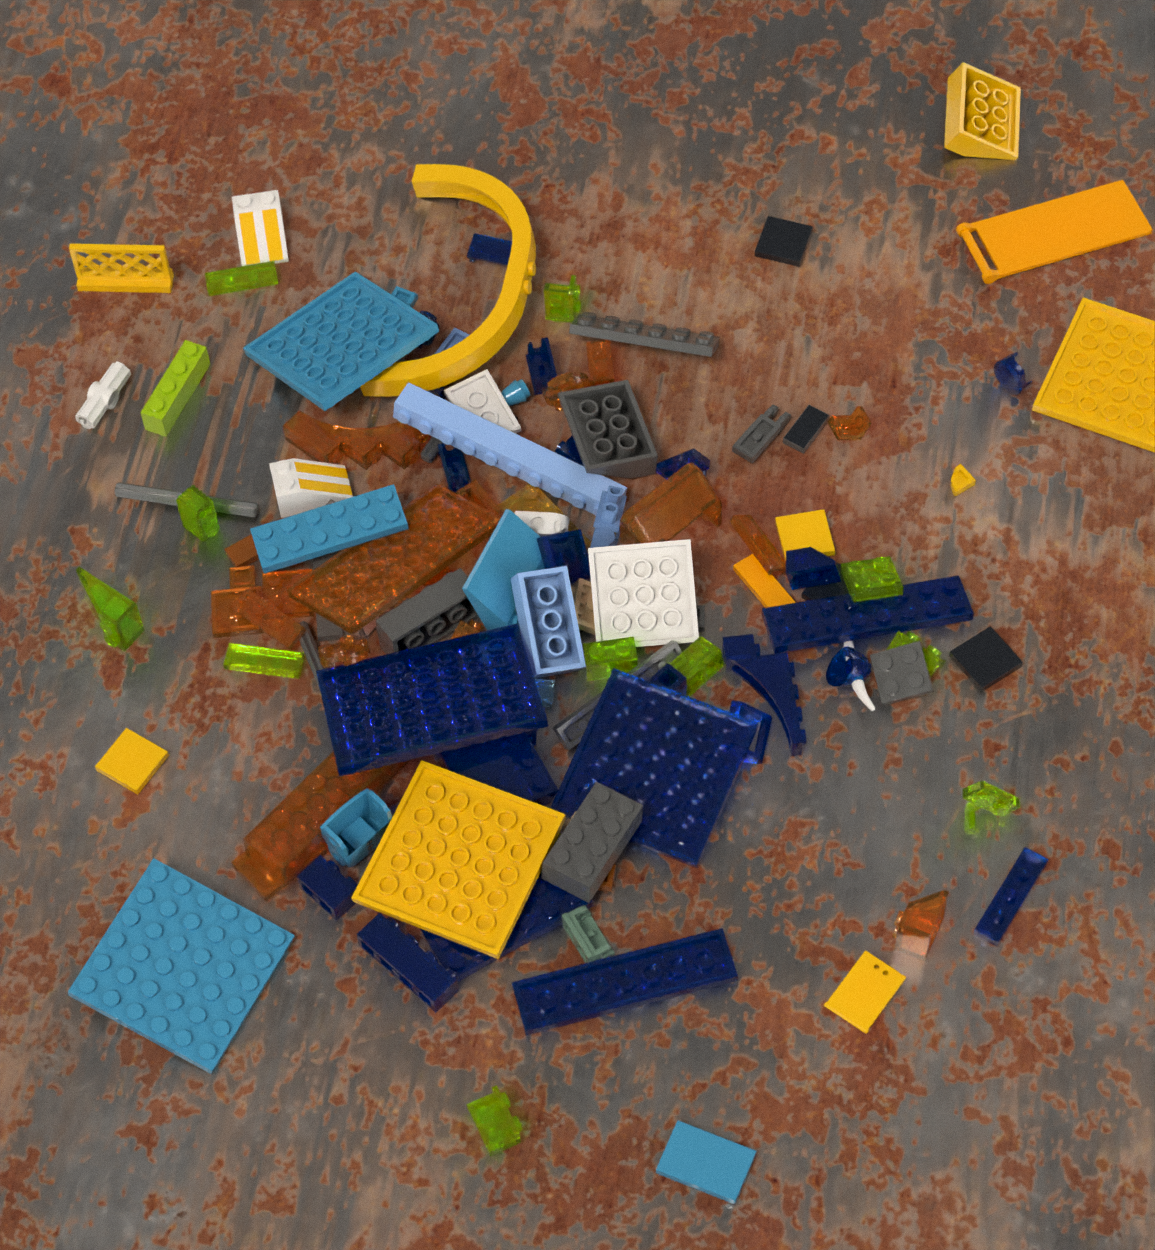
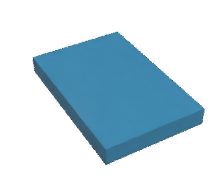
M677 1120L656 1168V1173L736 1204L755 1159L756 1151Z

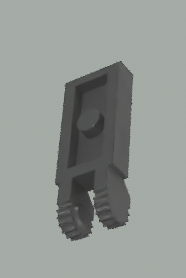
M773 404L734 443L732 452L753 463L789 423L791 414L784 412L776 422L773 421L779 407Z

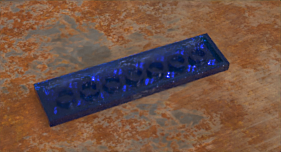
M959 575L762 608V618L774 654L973 620L974 616Z
M723 928L515 981L512 982V989L524 1032L527 1036L738 981V974Z

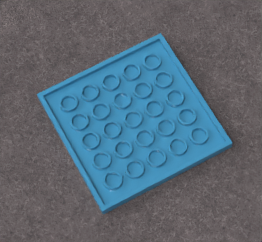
M355 271L243 347L246 356L326 411L347 395L353 393L357 388L372 380L380 372L392 366L393 363L403 356L409 354L423 342L429 340L439 332V329L435 322Z
M153 858L68 990V995L212 1074L294 940L295 935Z

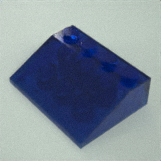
M508 702L484 711L434 742V746L447 769L454 773L542 806L551 803L558 791L555 782Z

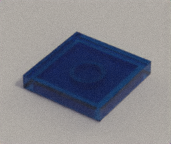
M581 529L537 538L545 569L567 566L570 583L576 582L579 578L584 580L591 579L589 557Z

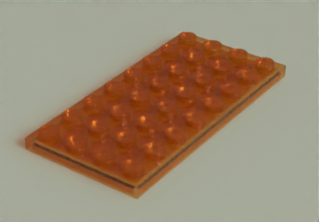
M437 483L402 508L409 529L343 549L287 589L288 595L293 600L353 635L491 536L501 517Z

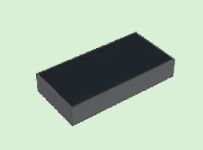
M808 405L783 437V443L804 454L828 423L830 415Z

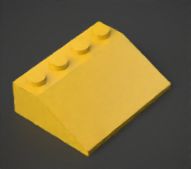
M962 62L948 77L944 148L967 157L1016 160L1019 148L1021 88Z

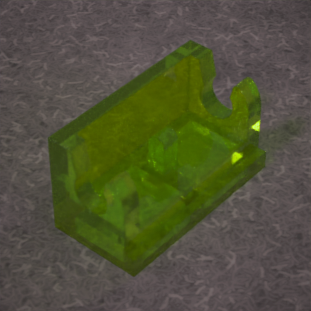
M700 636L665 668L666 673L673 677L670 682L684 692L686 696L690 697L724 666L721 649Z

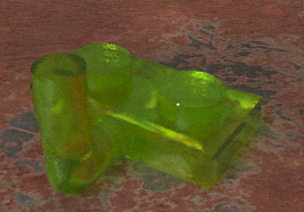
M983 780L964 788L963 799L969 801L965 805V833L974 834L976 832L975 811L984 808L996 816H1005L1009 812L1020 808V798Z

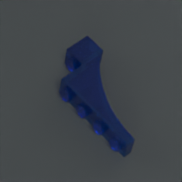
M753 634L722 637L725 672H732L766 701L783 728L788 740L791 756L802 755V745L807 744L805 729H800L799 722H803L801 706H796V700H799L798 685L792 682V678L795 677L794 662H789L788 653L761 655L759 643H754Z

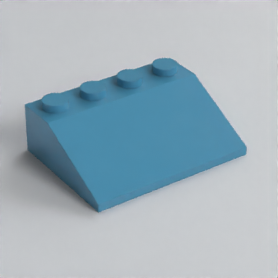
M509 509L504 511L462 589L490 636L516 640L520 633L511 578L517 573L555 568L558 559L550 545Z

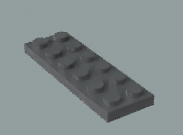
M592 312L579 314L570 324L569 334L712 357L718 348L720 337L714 336V333L708 331H700V334L692 333L690 329L684 327H677L674 330L668 329L666 325L659 323L649 326L643 325V321L640 320L620 321V318L616 316L600 318L596 317V314Z

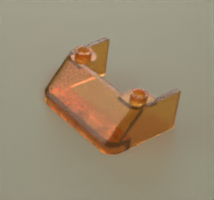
M693 462L686 464L630 507L620 519V545L670 541L699 517L704 521L710 520L719 527L722 522V502L701 469Z

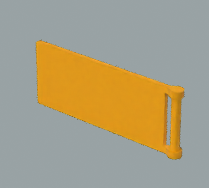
M1123 180L974 223L964 222L956 227L958 236L963 238L977 263L985 284H991L1002 277L1152 234L1153 230ZM976 231L997 270L990 269L971 234L972 232Z

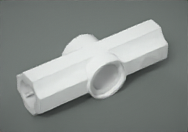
M118 361L112 363L101 380L91 384L87 393V400L75 416L76 421L86 429L95 428L106 410H111L116 406L119 400V392L131 376L130 369Z

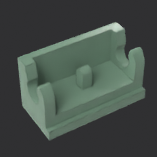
M581 906L569 913L562 914L563 928L588 969L615 956V952L606 941L586 906Z

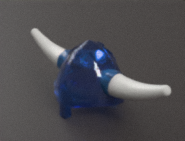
M851 630L845 638L843 648L830 661L826 671V680L829 685L834 687H852L859 699L871 711H874L875 706L870 700L864 685L865 680L871 674L872 666L867 657L854 649V631Z

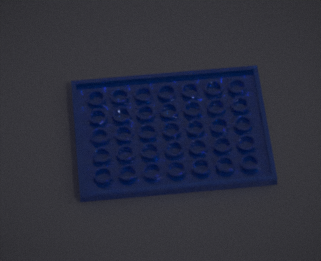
M517 624L316 671L339 777L549 727Z

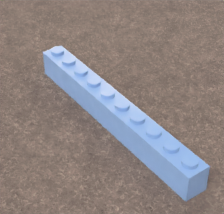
M409 382L394 402L393 418H396L399 422L408 424L423 434H429L441 440L444 444L456 447L467 455H472L490 466H495L505 471L510 476H516L528 482L531 486L545 490L552 496L561 498L595 516L602 490L607 491L608 486L622 488V495L626 496L627 487L603 475L586 473L584 466Z

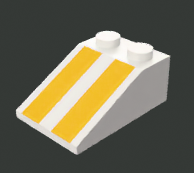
M278 190L232 196L242 268L289 262Z
M295 458L269 463L281 518L353 497L345 465Z

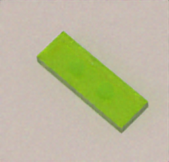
M274 261L205 273L209 296L279 284Z
M229 643L223 666L227 670L299 679L305 656L304 652Z

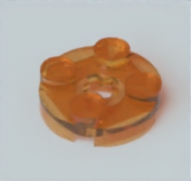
M570 372L551 379L547 383L548 388L546 390L543 388L542 390L546 404L555 407L556 411H563L558 393L591 387L589 377L579 372L580 376H573V373Z
M354 635L343 636L339 638L338 643L323 644L318 647L321 666L328 668L336 667L335 662H343L344 666L358 663L366 659L368 653L371 652L367 639L355 640Z

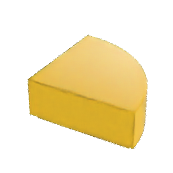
M960 463L954 469L951 476L950 487L952 493L956 497L973 487L976 480Z

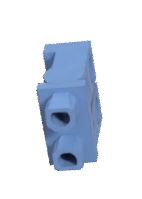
M610 485L607 491L602 490L593 527L595 529L590 548L617 546L622 526L621 519L627 496L622 495V488Z

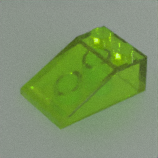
M78 567L76 573L84 597L104 635V640L111 647H118L125 652L145 631L137 604L86 570Z

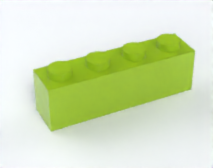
M187 340L184 341L140 412L145 430L167 437L211 365L207 347Z

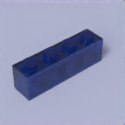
M379 912L356 934L359 946L437 1013L459 991L457 975L449 967L444 969L431 951L427 950L425 952L421 949L418 941L411 934L405 935L399 930L400 927L393 918H386Z

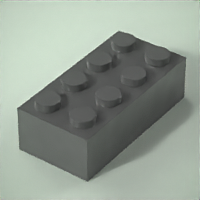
M461 568L447 573L440 581L426 586L420 593L412 598L405 599L399 606L391 611L382 613L375 620L380 648L396 667L401 666L479 617L462 589L468 576Z
M596 782L543 861L542 879L589 903L642 822L643 805Z

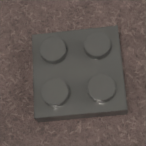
M920 641L870 655L883 706L934 692Z

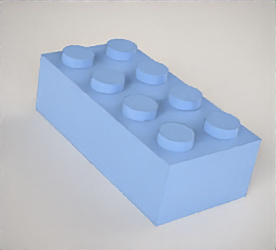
M567 566L522 572L514 575L511 578L529 679L578 672L585 668L586 664Z

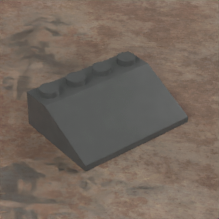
M628 380L558 393L560 404L586 473L623 478H637L655 474L658 455Z

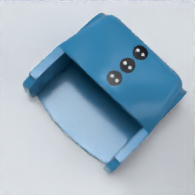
M368 788L346 802L320 827L322 837L327 843L332 857L341 866L354 867L377 848L392 819L391 810L380 797Z

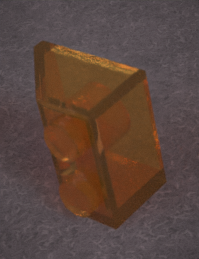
M942 890L908 902L905 911H899L894 923L896 928L893 933V938L896 939V950L926 961L946 914L948 891Z

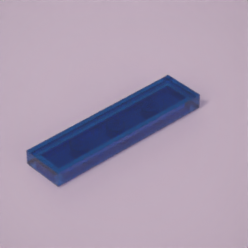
M1024 847L974 929L973 935L998 947L1047 866L1049 859Z

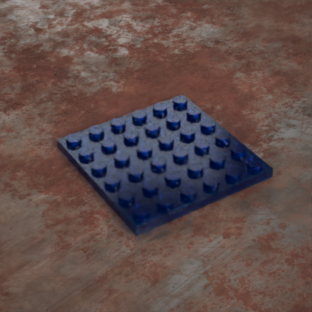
M613 668L550 809L561 812L568 818H572L594 784L598 782L643 805L642 822L629 842L698 868L759 724Z

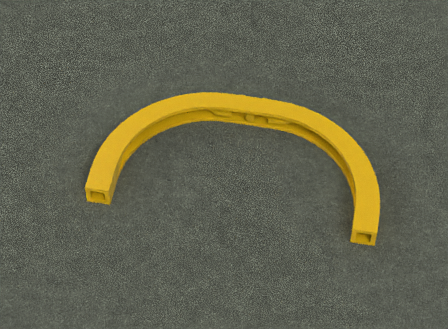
M416 164L411 182L417 197L459 198L486 206L497 213L511 229V253L499 299L486 320L472 334L440 353L417 360L393 363L392 366L380 372L372 380L360 386L363 396H399L408 382L426 391L455 382L475 371L493 357L516 329L522 317L527 296L532 291L531 279L536 274V244L524 205L519 197L502 181L482 171L464 166Z

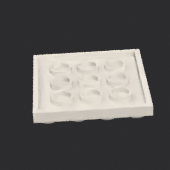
M691 539L588 548L597 650L666 645L672 640L677 641V643L699 642Z

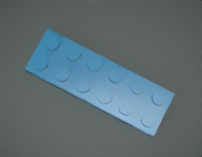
M393 484L251 528L250 531L263 573L265 574L409 529L395 485Z

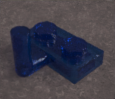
M693 448L657 463L656 472L670 483L690 477L698 484H703L706 480V472L709 469L710 460Z

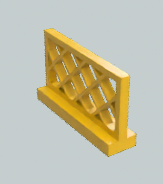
M70 244L69 246L77 276L76 286L78 291L171 293L174 273L173 269L169 267L164 245ZM77 252H85L88 256L85 258ZM101 253H109L112 256L108 258ZM125 253H132L136 256L131 258L125 255ZM148 254H160V256L155 259ZM97 259L103 263L98 265L94 263L92 260ZM117 259H120V260H122L123 262H125L126 264H124V265L122 266L121 264H119V263H117V262H115V261H116ZM143 259L144 261L150 264L145 266L141 264L139 261Z

